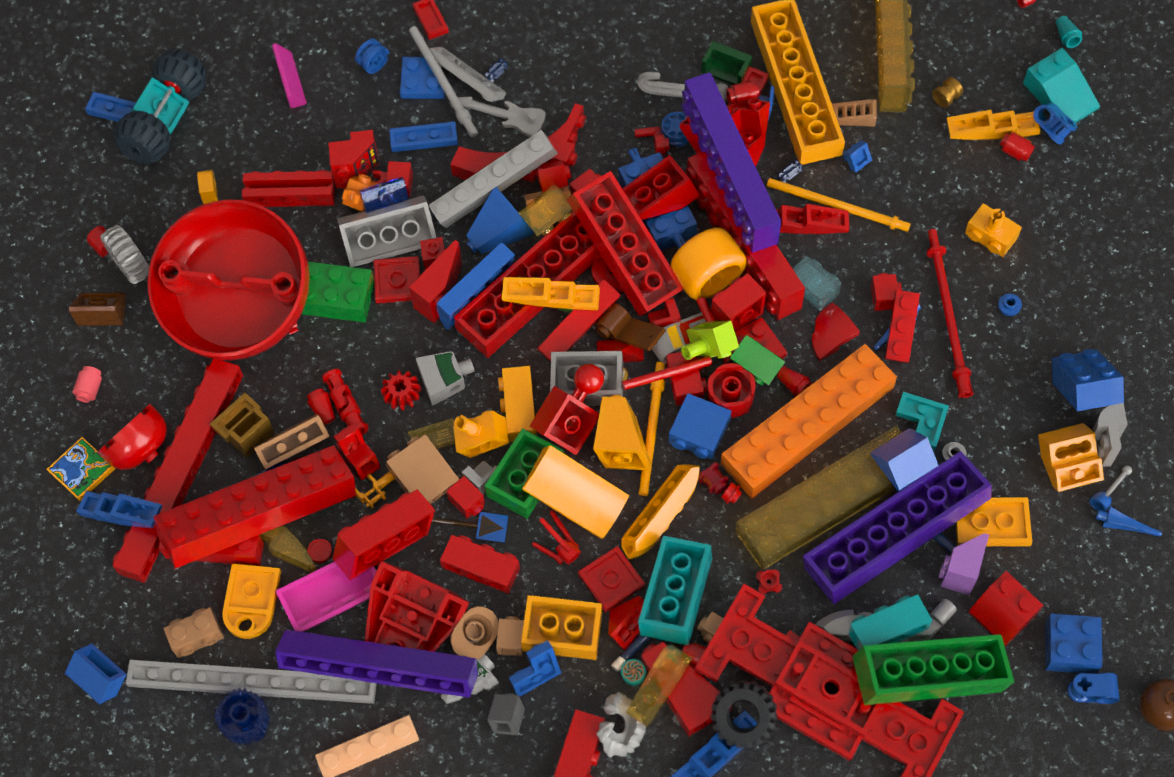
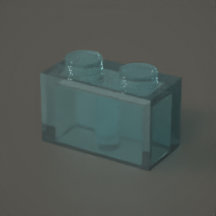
M806 255L793 268L805 287L804 298L820 311L839 295L841 282L838 277L824 270L817 260H812Z

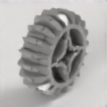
M119 225L105 230L101 234L102 243L128 281L136 284L146 279L149 272L148 263L127 232Z

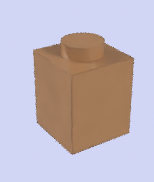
M514 616L499 619L496 645L498 655L523 656L521 639L524 620Z

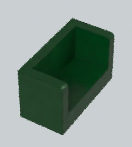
M712 41L702 60L701 73L706 74L710 72L713 78L731 85L739 84L742 82L748 68L752 67V56Z

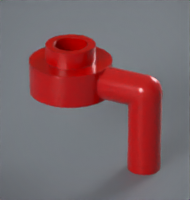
M659 127L634 129L635 138L653 136L655 153L666 156V151H669V140L664 138Z

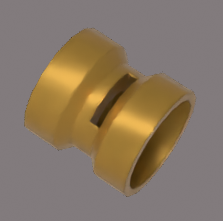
M952 77L947 78L942 86H938L932 91L933 99L943 108H947L952 104L953 99H957L963 94L961 84Z

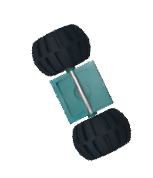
M178 49L169 50L156 59L152 69V78L131 112L118 121L114 131L115 144L124 156L137 163L151 164L166 154L170 144V134L190 103L189 101L201 94L205 87L206 70L199 59H196L194 55L188 54L186 51Z

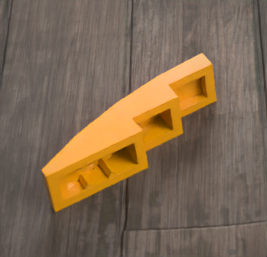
M992 110L947 117L950 139H1003L1006 133L1011 135L1013 131L1025 137L1039 135L1040 127L1034 120V111L1015 115L1014 110L992 114Z
M504 277L502 301L551 308L598 310L600 287L599 285H575L574 282L551 281L550 278Z

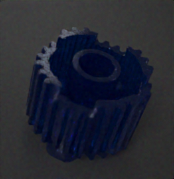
M238 688V691L233 689V692L229 693L228 697L224 696L225 700L220 701L221 704H218V708H215V722L218 724L222 734L234 744L237 742L239 745L241 743L246 745L247 742L252 744V741L257 742V740H261L266 735L267 725L270 724L268 721L270 720V713L261 697H258L256 693L248 692L246 688L243 690ZM246 713V717L242 720H239L240 718H242L243 714Z

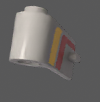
M702 312L683 319L681 322L663 327L666 330L652 348L660 362L666 364V354L681 352L682 346L691 344L686 330L706 322Z

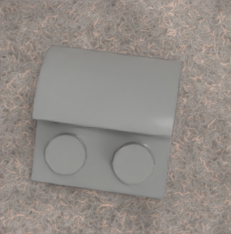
M1124 403L1107 406L1101 412L1092 428L1096 437L1097 455L1102 459V467L1111 466L1121 450L1120 437L1127 427Z

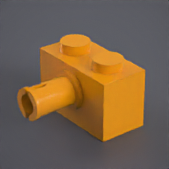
M983 203L968 222L965 234L971 240L986 246L992 253L1004 257L1018 239L1022 227L1006 218L1004 211L1000 214L1001 209H992Z
M485 411L482 415L475 418H467L460 415L461 418L458 416L454 421L456 452L471 458L509 443L506 417L495 411Z

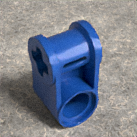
M1054 103L1040 105L1034 111V120L1058 144H1062L1064 138L1071 131L1077 129L1076 123ZM1044 109L1049 110V112H1050V118H1049V119H1046V118L1044 117V115H1043Z
M1114 673L1078 674L1067 688L1068 696L1071 700L1078 703L1112 704L1120 700L1117 675Z

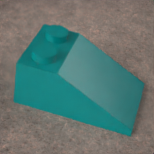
M1063 48L1028 68L1023 84L1042 105L1046 103L1056 104L1075 123L1099 109L1100 105L1077 63Z

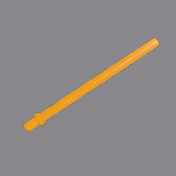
M769 178L767 187L835 209L848 210V213L888 225L893 230L897 228L908 232L911 223L899 220L897 216H886Z

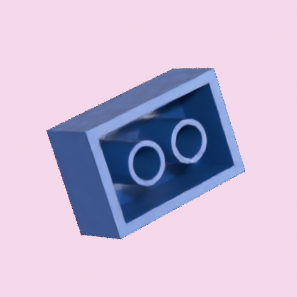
M1086 349L1082 353H1064L1060 357L1052 358L1053 384L1077 411L1124 403L1123 376L1098 350Z

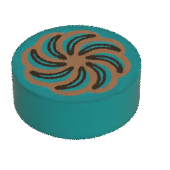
M630 659L622 665L621 677L626 684L635 686L644 681L646 668L641 661Z

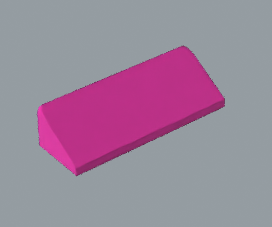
M276 43L273 44L272 48L290 107L295 108L305 105L306 99L292 53Z

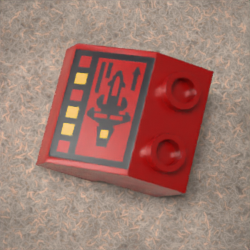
M373 130L350 132L351 140L329 142L330 166L336 188L346 189L349 178L359 174L368 176L379 165Z

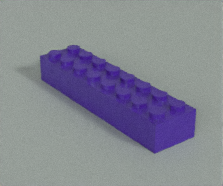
M711 73L685 80V88L682 91L684 103L681 104L685 116H689L691 120L690 127L693 134H697L699 137L698 143L701 151L706 152L708 167L711 171L714 170L717 186L719 189H723L725 193V203L728 208L731 207L733 210V220L737 227L740 226L742 230L741 235L746 246L749 245L752 253L778 244L781 219Z
M960 451L803 556L804 568L830 601L835 604L990 500L992 485Z

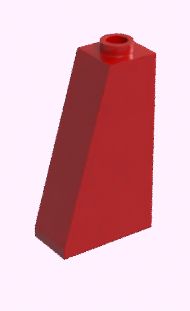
M663 642L659 645L652 644L645 648L641 655V662L688 737L713 723V720H711L713 709L711 708L720 692Z

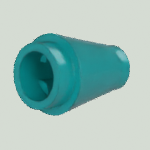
M1067 16L1058 18L1056 25L1062 44L1068 48L1078 46L1082 41V32Z

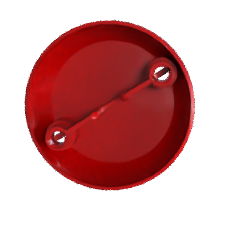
M214 201L201 205L180 217L161 238L152 256L148 272L150 304L157 321L164 331L185 349L211 359H245L262 353L277 344L296 324L302 314L309 292L310 273L308 260L295 232L273 211L249 201Z

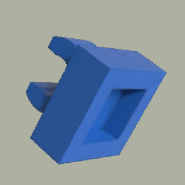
M862 140L852 144L851 148L847 151H843L845 161L848 162L850 170L854 172L859 171L872 161L868 145Z

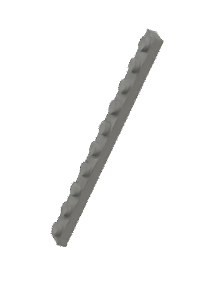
M130 660L126 679L128 687L372 704L375 701L377 683L300 671Z

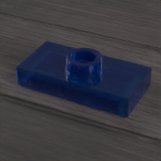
M402 177L360 190L366 213L409 200L405 181Z

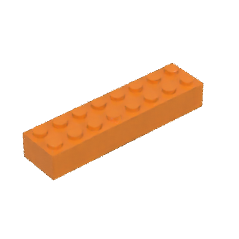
M864 344L723 452L721 466L740 484V487L751 499L890 392L894 388L897 376Z

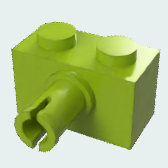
M703 322L686 330L691 344L682 346L681 352L686 360L696 356H710V358L718 356L719 359L730 356L732 350L739 348L732 322Z

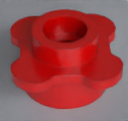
M778 570L759 571L756 574V579L759 581V593L765 595L767 592L774 591L779 593L782 590V585L779 583L780 573Z

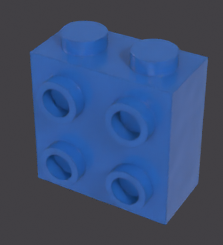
M687 394L669 432V443L676 449L691 451L701 459L708 458L713 460L731 420L732 411Z

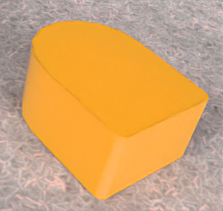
M213 170L197 172L199 193L203 204L218 201Z

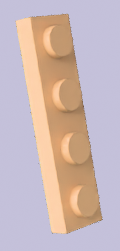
M408 715L315 755L323 777H335L414 743L419 738Z

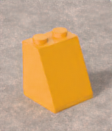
M620 395L602 397L593 449L604 467L608 469L651 470L652 465L637 418L626 398Z

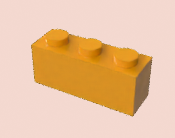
M530 366L502 368L503 377H498L499 391H504V398L500 399L501 413L506 412L509 442H514L522 428L536 435V430L529 427L535 418Z

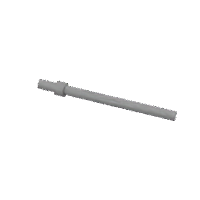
M417 27L410 28L411 36L455 109L458 121L464 125L470 137L476 136L478 131L471 121L470 113L462 106Z

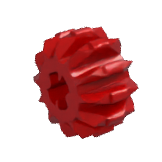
M398 370L396 376L389 373V380H383L381 394L384 396V402L390 404L393 409L400 405L401 410L404 411L407 404L413 408V401H419L418 393L421 391L417 377H411L409 371L402 375L401 371Z

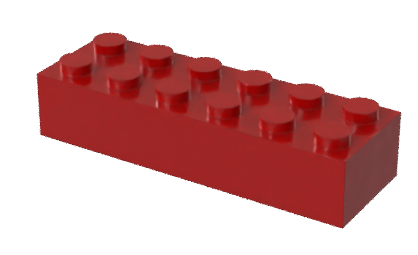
M611 171L574 192L567 199L639 317L684 289Z

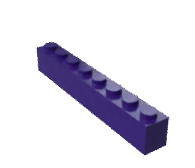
M285 630L275 651L278 667L281 669L468 698L471 696L478 677L476 658L301 631Z

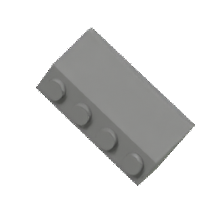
M425 196L337 219L350 267L421 249L420 241L436 238Z

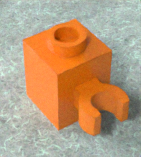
M362 174L349 178L347 188L343 192L342 204L359 211L371 209L378 183L371 181V177Z

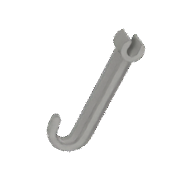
M656 72L642 73L638 77L637 84L646 93L683 98L682 91L685 88V84L649 81L660 79V73ZM716 84L726 104V88L728 86Z

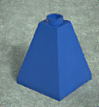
M495 187L466 236L469 239L467 244L474 253L479 250L481 254L494 250L501 242L506 246L530 237L534 232L499 189Z

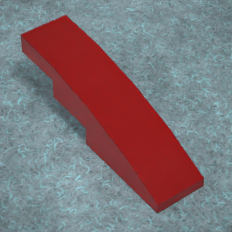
M806 204L804 208L781 205L779 209H776L781 219L780 233L830 234L846 233L849 231L848 210Z
M605 280L599 284L598 310L574 309L538 347V350L550 362L551 352H568L601 318L604 312L620 298V294Z

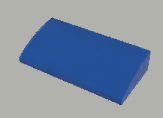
M502 242L437 302V312L446 330H449L455 324L454 316L513 265L515 254Z

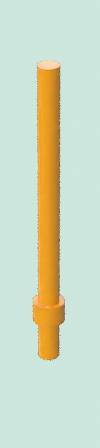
M656 363L655 371L665 369L664 363ZM663 379L652 382L650 386L652 396L645 446L651 465L661 392L664 391L665 380ZM642 470L639 495H648L651 470Z

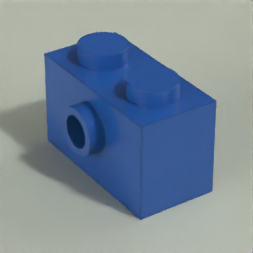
M93 644L75 651L65 672L68 677L99 704L117 696L126 676L124 671Z

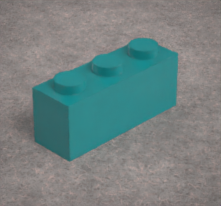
M918 594L913 597L907 595L897 600L896 604L890 607L887 605L879 607L872 615L867 617L861 615L855 618L850 624L848 633L859 651L865 645L901 642L928 630L932 619Z

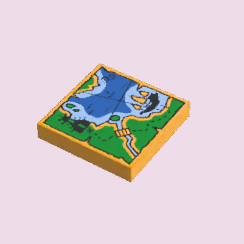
M81 437L47 470L75 498L81 501L86 491L91 492L115 468L110 466L97 453L98 451Z

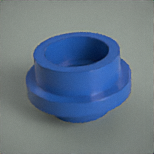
M1005 294L999 299L998 307L1002 314L1013 316L1020 312L1022 302L1014 294ZM1007 302H1011L1014 305L1010 306L1007 304Z

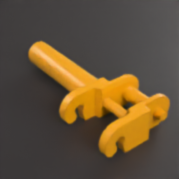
M390 471L377 481L372 475H367V478L373 484V488L365 494L363 492L360 493L356 489L357 498L362 503L366 502L367 507L370 506L373 509V504L380 498L386 499L384 495L386 493L384 491L381 492V489L395 479ZM376 491L377 495L369 500L367 496Z

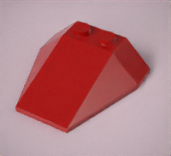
M381 561L371 583L365 642L435 652L452 634L454 628L464 616L470 602L455 592L413 572Z

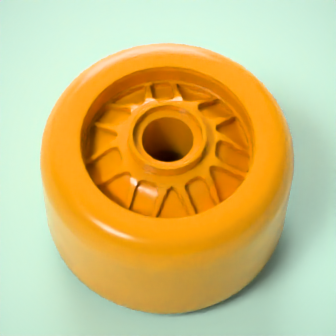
M711 228L695 235L678 249L671 261V268L685 292L695 300L702 297L708 299L713 297L718 291H724L736 278L740 277L746 267L744 253L731 235L722 228Z

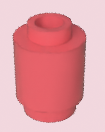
M84 366L79 371L72 392L77 400L88 403L90 400L96 399L102 380L101 371L90 366Z

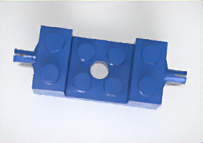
M637 148L630 149L628 154L633 162L618 168L621 188H624L662 161L661 154L656 153L646 158H641ZM688 206L677 211L642 220L661 251L675 245L679 249L686 243L685 241L697 235V222Z

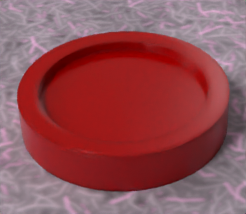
M316 539L309 544L307 552L312 561L323 563L331 557L332 547L327 540Z

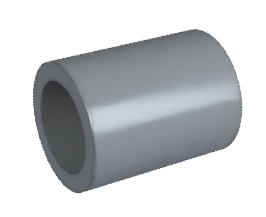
M943 599L931 612L930 617L939 622L943 627L957 609L949 600Z

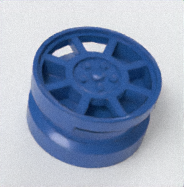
M369 39L358 49L355 61L369 74H373L385 65L388 60L386 55L389 54V51L384 46H381L376 39Z
M682 112L669 113L662 121V134L664 138H668L669 146L674 145L676 148L683 147L689 143L679 126L687 118Z

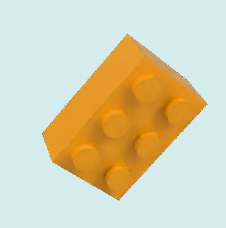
M528 595L521 639L522 651L527 652L535 645L542 644L548 640L557 656L596 660L602 619V604Z

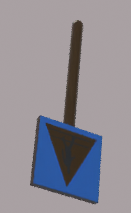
M480 512L478 524L433 518L432 522L477 528L476 540L505 543L508 515Z

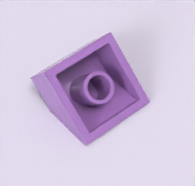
M984 533L953 549L951 556L946 555L939 573V578L943 579L941 587L970 595L978 578L989 537L988 534Z

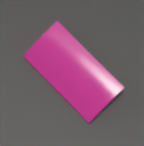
M333 562L276 590V593L294 630L304 632L368 600L376 570L372 567L349 580L339 566Z

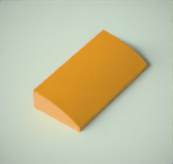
M551 445L543 448L522 487V490L600 539H603L610 530L629 497L628 494Z

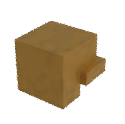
M246 393L242 394L210 423L213 430L227 443L230 442L246 458L255 452L253 446L269 439L275 434L269 418L262 413L261 407Z

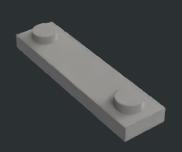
M443 47L430 48L440 67H445L480 92L485 100L493 102L504 99L506 95L504 90Z

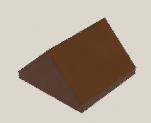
M126 292L80 293L69 306V312L77 326L123 325Z

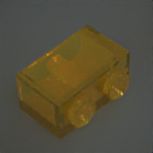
M554 184L522 209L519 214L537 236L540 234L544 236L554 228L552 225L558 220L562 222L572 214L570 212L572 208L566 197Z

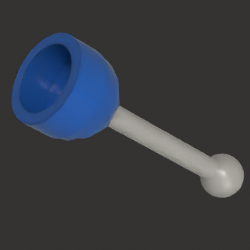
M1124 466L1121 475L1106 492L1100 491L1092 496L1089 502L1096 511L1098 509L1105 512L1108 510L1112 503L1110 494L1126 475L1132 473V468Z

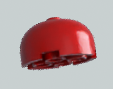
M151 404L142 410L145 415L140 412L107 442L109 448L104 445L97 452L110 466L120 470H129L139 466L144 461L150 463L159 454L156 450L165 440L167 427L163 416Z

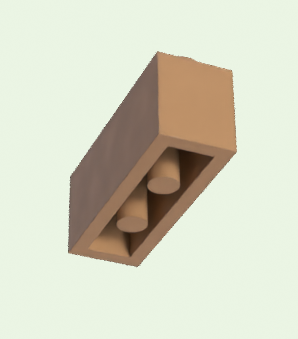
M315 414L253 447L266 470L329 437V434L319 415Z

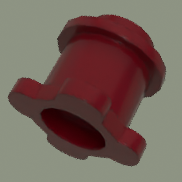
M717 462L699 473L700 479L698 481L700 484L705 483L710 494H720L728 487L727 482L729 479L721 474Z

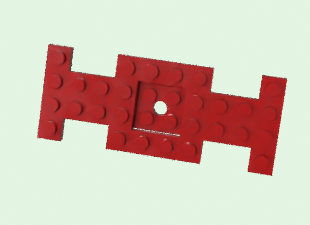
M743 584L694 670L717 682L729 661L772 687L769 694L771 693L773 701L777 706V719L848 761L852 759L861 740L906 765L900 777H931L964 711L944 699L939 701L931 719L926 718L901 702L864 705L853 661V656L858 650L811 622L807 624L798 642L787 637L754 617L765 595ZM825 683H834L838 689L837 694H828L824 688Z

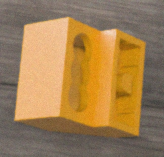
M1084 423L1038 435L1041 458L1052 486L1058 492L1104 480L1102 459L1097 455L1095 433Z

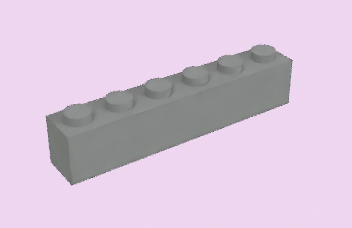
M540 130L428 206L439 223L447 228L485 203L495 187L500 192L558 153L546 134Z

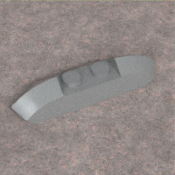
M853 610L838 611L822 618L815 625L844 642H853L848 633L852 621L861 615L867 617L873 613L862 612L854 615ZM931 618L932 622L928 630L901 642L930 640L942 625Z

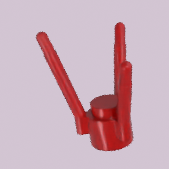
M551 510L550 515L566 539L563 540L544 518H540L539 521L560 543L556 548L558 554L536 542H532V546L555 559L560 565L564 562L570 565L581 554V551L578 549L580 546L572 539L555 512Z

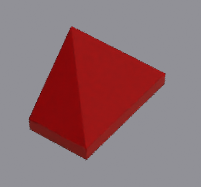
M616 340L596 341L597 351H622L623 362L644 361V353L641 348Z
M640 596L610 610L608 634L624 650L640 632L638 621L644 604V599Z

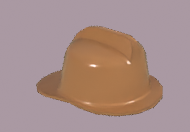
M475 607L467 611L451 634V645L454 652L458 656L476 658V660L480 659L498 634L499 622L496 615L486 607Z

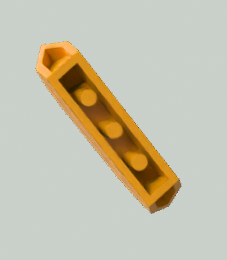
M677 465L622 537V549L628 559L646 553L660 540L662 533L669 528L671 521L681 512L683 505L690 500L697 485L700 465Z

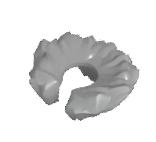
M617 692L606 698L603 708L608 715L620 714L625 721V728L622 733L618 734L613 731L615 723L603 721L599 724V731L597 732V737L603 743L604 751L609 757L614 755L624 757L627 753H633L634 748L640 746L646 728L644 725V714L638 709V705L630 698H627L626 695Z

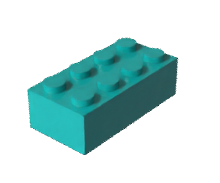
M663 536L638 621L640 635L689 645L712 562L711 545Z

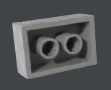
M622 351L551 352L550 391L553 386H556L572 395L576 388L574 384L576 370L584 364H594L602 370L604 384L598 392L587 394L583 403L587 406H601L602 397H610L611 395L623 396L621 381H623Z

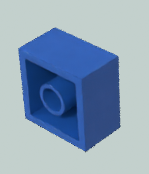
M1050 614L1045 622V670L1096 674L1102 667L1101 617Z

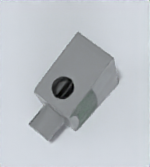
M451 351L416 358L417 367L432 406L465 388L463 376L475 372L471 359L457 363L455 355Z

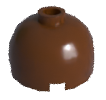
M1161 679L1152 682L1144 690L1140 698V711L1143 718L1161 731L1174 730V679Z

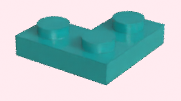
M903 392L896 416L917 422L916 432L926 436L932 450L935 451L949 406Z

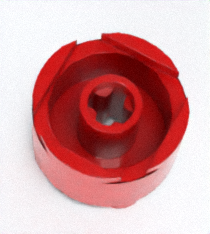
M728 363L719 366L709 377L707 401L731 410V418L739 417L749 412L755 394V379L753 375L739 364Z

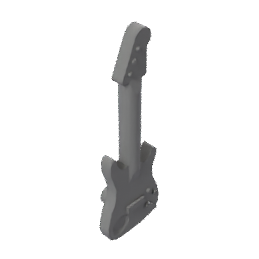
M458 97L464 109H474L507 119L506 122H502L504 128L517 129L527 137H531L539 132L545 122V111L539 108H520L509 101H505L504 104L509 110H504L474 101L472 97Z

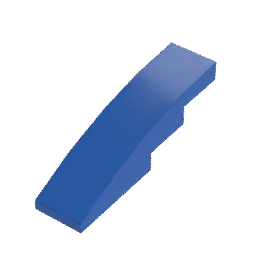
M86 491L76 512L80 516L104 522L153 528L155 524L153 516L159 514L163 506L120 493L116 496L105 492L97 494Z
M746 711L742 712L732 721L736 726L743 729H750L757 724ZM717 733L710 739L708 744L695 753L689 762L671 777H712L742 749L737 748L733 744L731 746L726 744L727 741L725 739L721 740L718 737L719 733Z

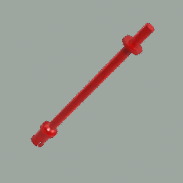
M930 229L928 237L931 248L927 250L926 255L929 258H933L956 367L952 372V376L956 380L959 398H969L974 395L970 382L971 370L965 367L945 274L942 256L946 254V247L939 245L936 229Z

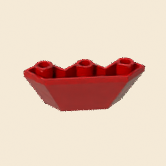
M753 98L726 106L756 167L765 146L770 101H761L758 98ZM687 116L679 126L698 154L702 152L698 143L699 137L697 134H693L690 127L691 120Z

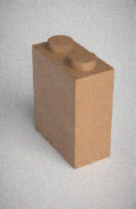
M425 434L421 438L419 436L412 438L407 443L408 447L402 451L397 449L387 457L389 460L386 461V467L405 493H411L418 489L426 500L432 504L445 495L446 491L459 478Z

